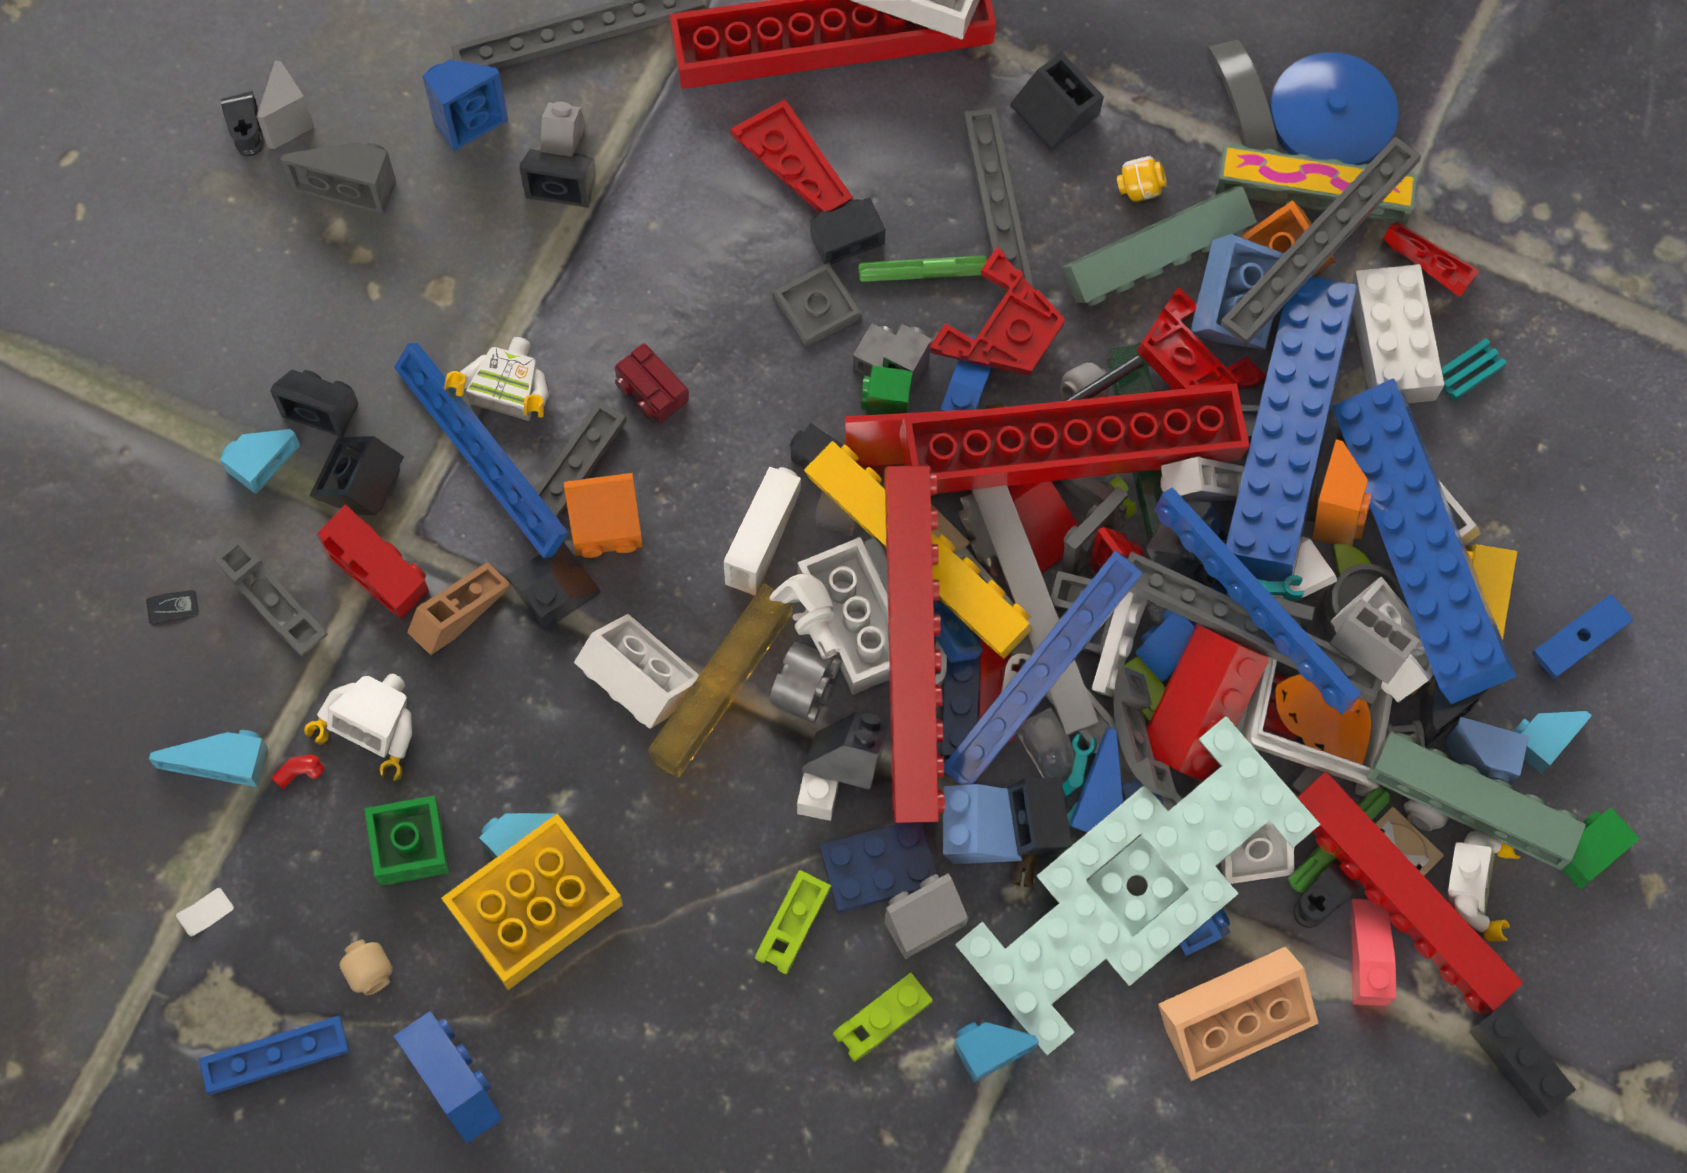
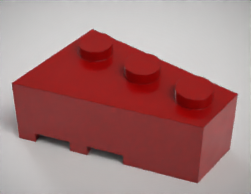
M346 504L317 533L327 557L400 620L429 591L425 581L426 574L416 564L411 563L409 565L401 557L402 554L390 542H385L368 523L357 516Z

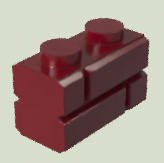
M642 343L615 366L617 378L614 380L615 384L624 395L627 396L631 393L638 400L636 405L647 419L653 416L658 423H662L689 400L688 388L646 343Z

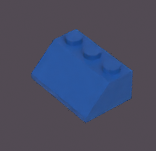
M450 59L443 64L432 66L427 73L422 75L433 122L453 151L508 121L500 74L496 68Z

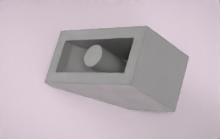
M566 102L548 103L542 115L540 152L573 156L585 129V120L581 107L571 106Z

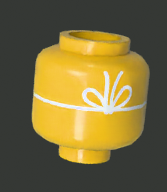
M1151 156L1125 162L1122 166V175L1117 176L1120 193H1127L1129 199L1133 202L1156 198L1162 193L1163 187L1167 186L1166 175L1161 161L1156 162Z

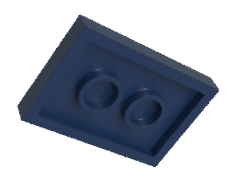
M901 822L819 845L838 914L891 900L896 895L905 891L908 894H912L921 889L919 886L921 882L937 874L922 822Z

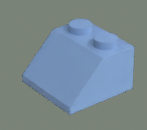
M1460 717L1445 736L1444 743L1458 764L1471 765L1477 768L1481 775L1489 779L1503 780L1512 785L1521 774L1529 736Z
M980 784L944 786L943 855L953 864L1022 861V855L1018 856L1008 789Z

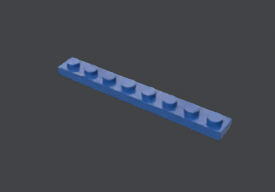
M409 343L395 364V370L542 557L554 556L568 535V531L461 397L456 396V390L453 387L444 390L446 377L419 343Z
M1171 487L1165 491L1154 509L1160 521L1177 534L1186 550L1193 552L1204 564L1207 573L1219 580L1227 589L1230 598L1240 604L1250 614L1253 623L1272 638L1279 652L1287 655L1298 667L1301 676L1314 684L1322 693L1325 702L1329 706L1336 708L1341 715L1348 711L1359 698L1361 692L1175 489Z
M1118 551L1111 555L946 761L944 771L961 785H970L977 782L1144 574L1143 571Z

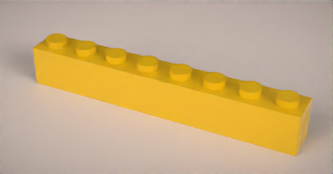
M832 441L804 471L812 482L871 537L878 539L880 545L886 550L885 489L880 485L883 480L869 466L865 470L856 463L859 457L847 445L844 444L840 448ZM931 532L932 544H938L939 564L932 565L933 579H939V600L1002 659H1005L1032 631V627L1028 622L1031 616L1019 604L1015 603L1011 606L1003 599L1006 593L993 580L986 583L980 578L978 574L981 570L968 557H965L962 561L953 553L956 547L943 534L937 538Z

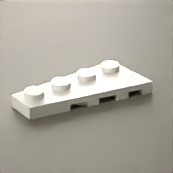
M1129 592L1114 610L1093 682V691L1113 697L1118 669L1124 666L1126 658L1131 652L1133 639L1147 599Z

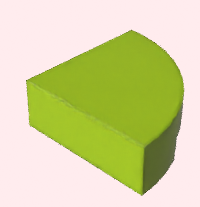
M1119 476L1109 482V485L1114 490L1117 486L1125 492L1129 489ZM1127 498L1122 503L1127 507L1126 514L1124 515L1126 519L1136 513L1135 501L1131 502Z
M1336 543L1331 547L1338 577L1346 569L1358 564H1371L1366 555L1353 546Z

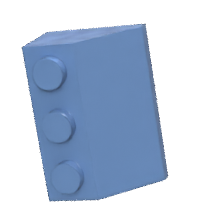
M1233 234L1212 240L1191 332L1194 335L1220 344L1266 349L1272 319L1247 345L1223 328L1221 320L1284 253Z

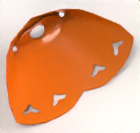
M1301 674L1289 677L1277 685V710L1281 720L1290 732L1301 737L1305 746L1321 751L1320 748L1315 746V743L1324 745V752L1362 765L1372 727L1370 710L1366 701L1358 698L1354 705L1341 715L1336 708L1329 706L1325 702L1322 693L1311 681L1304 679ZM1282 689H1283L1285 692H1287V695H1286V697H1285V701H1284V702H1283V696H1284V695H1283V693H1282ZM1289 713H1296L1297 724L1294 722V718L1289 716Z

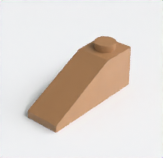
M487 562L418 606L407 633L432 655L455 640L510 588L511 584Z

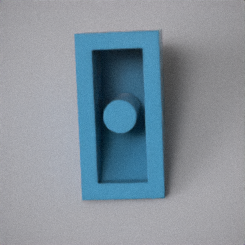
M973 1022L957 1032L959 1037L955 1039L953 1046L973 1082L976 1083L1037 1048L1039 1041L1034 1035L988 1022L980 1026Z

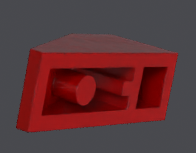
M1102 527L1097 531L1088 566L1096 575L1115 551H1118L1127 559L1131 551L1144 557L1141 547L1136 541H1130L1125 533Z

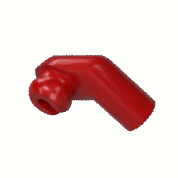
M316 755L294 756L271 779L281 789H284L299 774L306 773L312 779L318 778L324 772L325 767L319 762V757Z

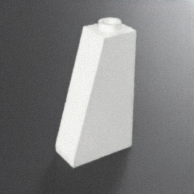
M769 466L725 557V585L757 596L801 491V478L797 477V474L792 470L782 467L775 469Z

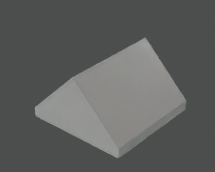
M277 60L274 62L257 114L267 146L272 149L314 128L303 94L283 63Z

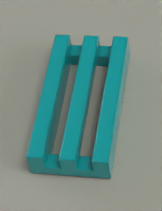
M1487 338L1441 368L1444 381L1443 390L1453 402L1506 366L1507 362L1505 359H1500L1497 356L1499 352L1489 346L1490 342ZM1481 352L1485 354L1448 380L1444 378ZM1488 361L1492 362V366L1458 389L1454 390L1452 388L1454 384Z

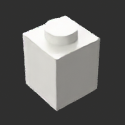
M804 772L797 802V814L831 821L839 782Z

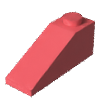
M1368 899L1351 900L1352 1004L1388 1006L1396 999V962L1389 920L1390 916L1382 906H1376Z

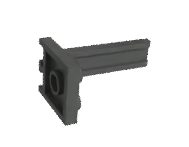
M1094 477L1056 481L1091 507L1086 514V520L1079 527L1073 526L1063 540L1065 543L1062 556L1064 558L1063 572L1077 576L1089 564L1097 531L1102 527L1120 531L1125 526V522L1120 518L1126 514L1127 507L1122 503L1128 498V494L1118 486L1114 490L1107 482L1098 481Z

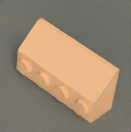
M1286 947L1158 1004L1166 1032L1191 1081L1318 1024L1305 969Z

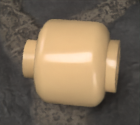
M359 940L345 949L346 955L342 958L339 966L354 992H364L365 996L382 990L390 983L389 977L393 972V967L379 943H365L364 940Z

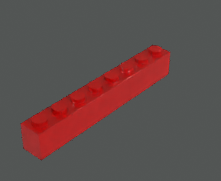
M1327 772L1318 776L1297 796L1300 802L1320 823L1312 831L1317 836L1316 842L1328 854L1333 853L1341 862L1340 867L1343 872L1352 880L1357 879L1366 889L1365 894L1367 898L1376 906H1382L1389 913V920L1392 925L1400 932H1406L1415 941L1414 947L1418 953L1428 960L1431 959L1440 968L1438 971L1440 976L1449 985H1456L1465 995L1463 997L1465 1003L1473 1011L1481 1012L1483 1015L1494 1012L1523 984L1519 977Z

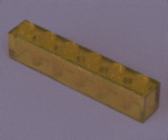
M765 583L758 590L648 748L650 761L677 778H680L793 614V603L784 604L780 601L770 600L769 597L775 589Z

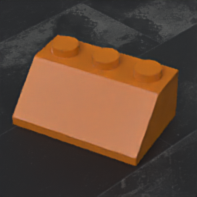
M1340 440L1335 441L1319 497L1312 540L1332 545L1341 543L1353 546L1355 538L1362 539L1372 494L1366 493L1368 479L1344 442Z

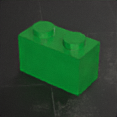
M872 366L871 377L864 376L861 409L867 410L866 415L908 413L913 371Z
M1611 807L1602 815L1596 810L1582 822L1586 826L1572 861L1562 869L1580 890L1640 839Z

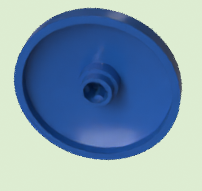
M1343 53L1314 54L1292 64L1278 79L1269 105L1277 140L1290 155L1305 154L1313 159L1326 161L1336 159L1345 164L1357 166L1368 165L1388 145L1393 138L1398 123V103L1388 80L1371 64L1360 58Z

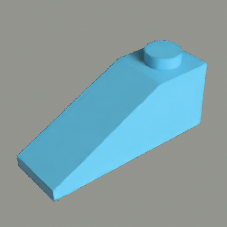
M240 730L239 734L226 732L151 752L149 760L156 769L258 787L268 747L259 734L248 730Z

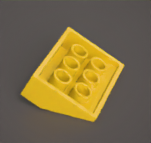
M558 813L442 897L446 906L507 990H510L623 906L620 894Z

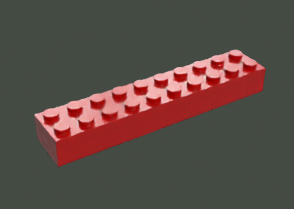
M765 0L670 14L671 35L681 89L994 44L996 20L991 0H979L963 40L851 0Z
M1237 383L905 417L899 432L904 465L930 466V473H936L937 493L1160 470L1163 465L1194 457L1220 462L1240 461L1249 448Z
M889 466L884 469L893 818L896 823L938 821V813H945L944 791L942 792V789H938L937 781L938 777H944L943 756L937 754V742H943V723L940 719H936V707H942V686L935 684V671H941V650L934 649V636H940V615L933 614V601H939L940 589L939 579H933L932 565L939 564L938 544H932L931 530H938L937 509H931V496L937 494L936 473H930V466Z

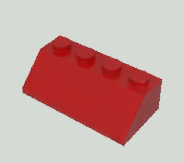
M973 410L846 416L844 444L859 457L856 463L865 470L869 466L880 477H884V469L886 467L905 466L899 435L905 417Z
M1197 623L1146 729L1154 758L1183 774L1203 782L1216 772L1219 763L1202 745L1199 738L1225 716L1237 728L1270 658L1261 652Z

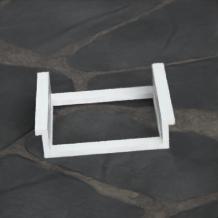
M1267 656L1270 659L1237 726V729L1255 749L1355 782V794L1366 797L1370 791L1380 787L1378 783L1368 779L1367 776L1386 736L1393 696L1388 695L1380 687L1378 695L1371 705L1372 727L1365 759L1361 765L1262 731L1277 663L1276 659Z

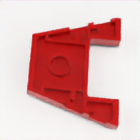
M996 247L981 269L980 275L1008 292L976 339L970 338L945 323L931 343L930 353L1031 376L1063 328L1065 318L1039 290H1035L1026 281L1019 269L1017 271L1005 258L1006 254Z
M1180 287L1176 289L1136 350L1173 390L1237 383L1239 390L1259 387L1267 377L1247 356L1233 365L1225 367L1183 324L1184 321L1195 315L1197 305Z

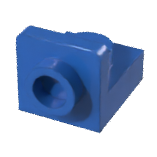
M1221 908L1180 943L1186 956L1230 933L1228 927L1230 926V920L1224 909Z

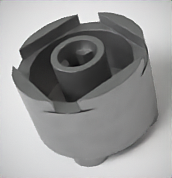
M794 642L784 658L783 663L785 666L781 674H777L769 703L780 710L815 723L822 704L826 705L831 696L833 685L829 684L830 678H835L841 660L833 656L828 659H822L818 650Z

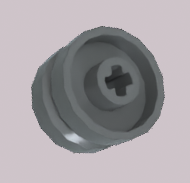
M1358 564L1346 569L1337 578V582L1331 584L1324 592L1320 603L1321 620L1326 631L1334 638L1336 631L1335 626L1331 623L1332 619L1380 577L1386 581L1405 604V597L1398 579L1387 569L1375 564Z

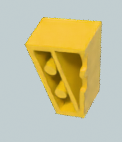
M1478 544L1465 546L1503 640L1517 551Z

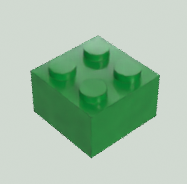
M435 795L364 808L374 876L380 886L450 873L441 811Z

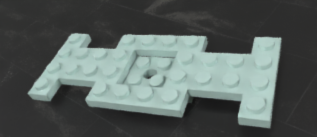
M1227 716L1199 738L1202 745L1221 767L1169 811L1150 790L1142 786L1040 872L1037 877L1059 904L1005 949L987 926L981 922L955 944L1030 1035L1036 1036L1039 1041L1038 1045L1046 1055H1049L1075 1033L1052 1004L1105 959L1108 960L1130 986L1239 893L1215 866L1269 821L1293 848L1320 825ZM1132 876H1141L1147 881L1148 888L1143 895L1134 896L1128 892L1126 885Z

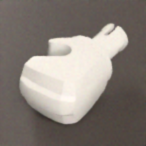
M797 574L782 583L769 597L771 601H780L784 604L800 601L805 606V612L793 615V619L798 621L794 627L799 635L810 634L822 659H828L836 655V652L841 651V646L828 626L834 617L832 612L834 607L825 586L820 580L811 575Z

